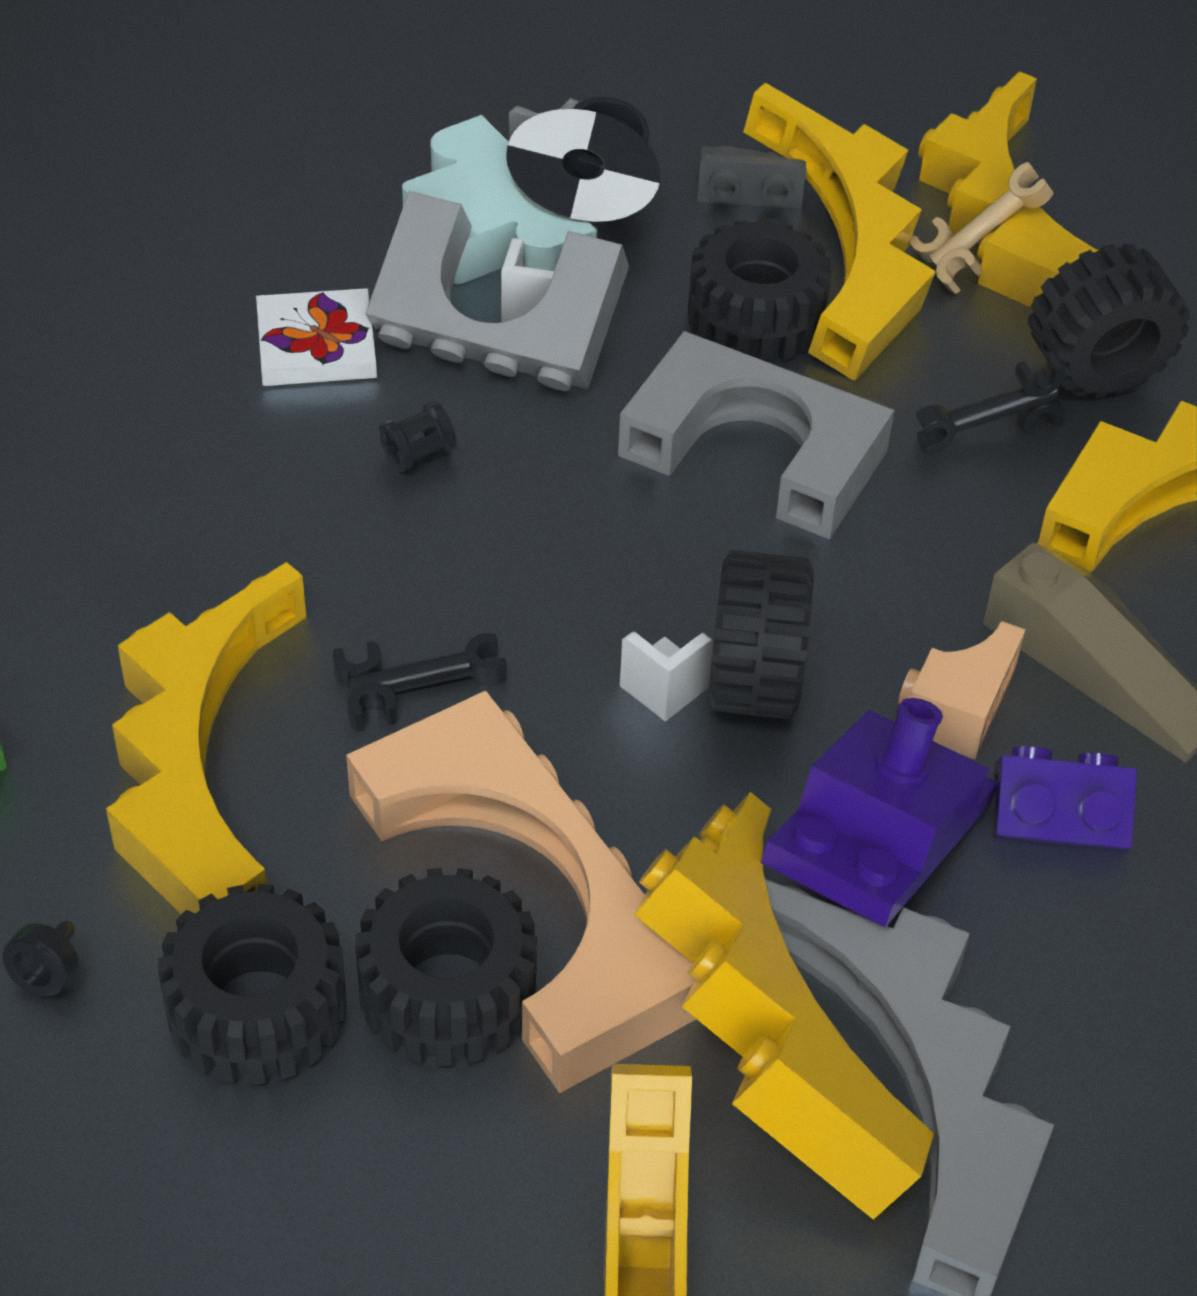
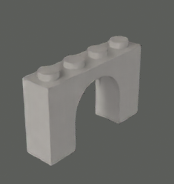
M409 191L365 313L377 334H379L378 338L389 345L402 349H409L412 343L431 348V352L434 355L450 362L461 363L464 357L484 362V366L488 370L503 376L514 377L517 371L537 376V380L541 384L560 391H568L571 386L588 390L629 268L622 244L568 231L550 285L540 302L529 312L516 319L501 323L480 322L460 313L452 303L454 277L472 228L462 204Z
M684 331L620 413L618 456L671 476L695 441L707 430L733 421H755L772 425L789 434L801 447L781 476L776 519L830 540L888 451L894 409Z

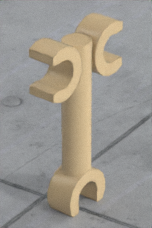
M1029 162L1021 164L1013 171L1009 180L1010 189L956 234L953 233L942 218L936 217L932 220L938 229V235L934 241L926 244L922 243L916 235L911 238V246L922 260L935 263L937 266V277L950 293L956 295L961 291L954 282V276L958 270L970 268L977 276L983 273L982 266L969 251L1021 207L1037 208L1049 201L1054 194L1043 178L1032 187L1027 188L1039 177Z

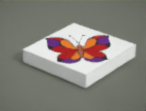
M368 288L256 296L263 386L377 378L372 324L365 315L369 305Z

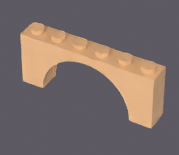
M483 691L346 755L349 796L381 841L414 830L443 826L473 827L501 833L523 842L544 855L564 874L576 891L587 922L583 938L565 968L540 991L522 1001V1041L559 1094L697 1020L681 1007L695 979L687 974L692 962L633 915L645 894L632 879V873L624 855L614 846L607 847L596 833L594 822L585 805L577 799L572 801L559 785L557 773L549 759L543 754L536 756L524 740L521 726L513 713L509 710L501 711L487 691Z

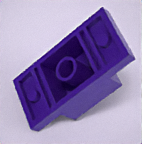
M918 698L902 700L897 709L898 715L895 722L868 710L811 766L798 810L767 840L760 862L884 928L988 808L997 788V782L987 777L990 768L933 741L937 727L941 724L943 718L942 712L931 702Z

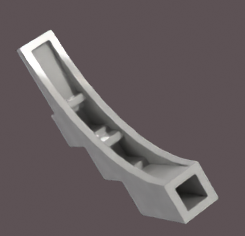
M765 879L772 912L794 963L837 993L874 1032L901 1074L918 1119L934 1132L927 1156L929 1171L927 1229L912 1281L947 1296H991L1041 1165L1054 1124L1037 1118L1031 1111L1020 1105L1000 1103L986 1097L1000 1064L1011 1026L994 1020L980 1009L968 1006L961 1007L948 1001L960 973L970 933L951 926L941 918L929 915L924 916L906 908H902L894 928L888 926L884 928L854 911H846L815 899L797 887L782 886Z

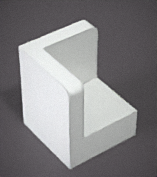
M512 238L501 270V322L516 319L533 309L548 290L554 271L524 267L523 239Z
M631 632L622 639L619 686L666 722L709 688L714 640L701 633L684 647L679 648L665 636L654 645H651L636 632Z

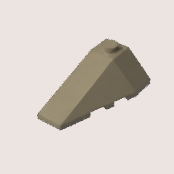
M1034 542L994 574L983 625L995 631L1000 622L1003 621L1026 629L1021 651L1183 762H1188L1197 753V686L1108 584L1059 552Z

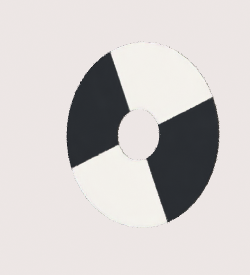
M558 109L540 113L523 122L514 131L507 145V166L510 175L519 189L539 206L566 218L588 222H605L628 217L643 209L652 200L659 186L660 168L649 144L626 124L601 113L581 109ZM572 150H588L597 154L602 159L605 169L598 178L591 180L579 179L570 175L565 170L562 163L563 157Z

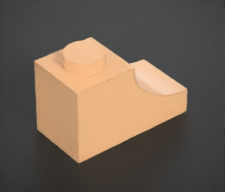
M1001 621L992 635L983 642L968 649L943 652L932 648L921 671L913 668L909 670L899 695L898 704L902 703V700L906 698H918L937 706L941 710L943 718L941 724L937 727L933 741L961 755L976 759L1016 670L1026 629Z

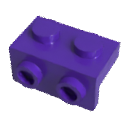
M1030 746L1013 747L1012 756L1002 755L995 762L994 776L998 777L993 837L1128 851L1132 849L1137 769L1118 767L1119 757L1114 755L1081 753L1078 755L1077 763L1052 760V750Z

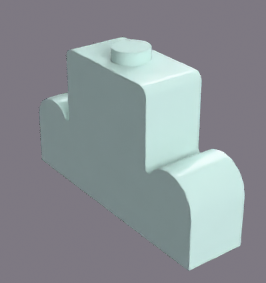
M482 115L435 133L431 138V172L402 184L403 206L409 191L462 204L472 228L454 277V284H463L501 269L512 238L524 240V267L554 271L568 231L597 238V230L588 221H579L560 216L539 206L527 197L510 175L506 161L508 141Z

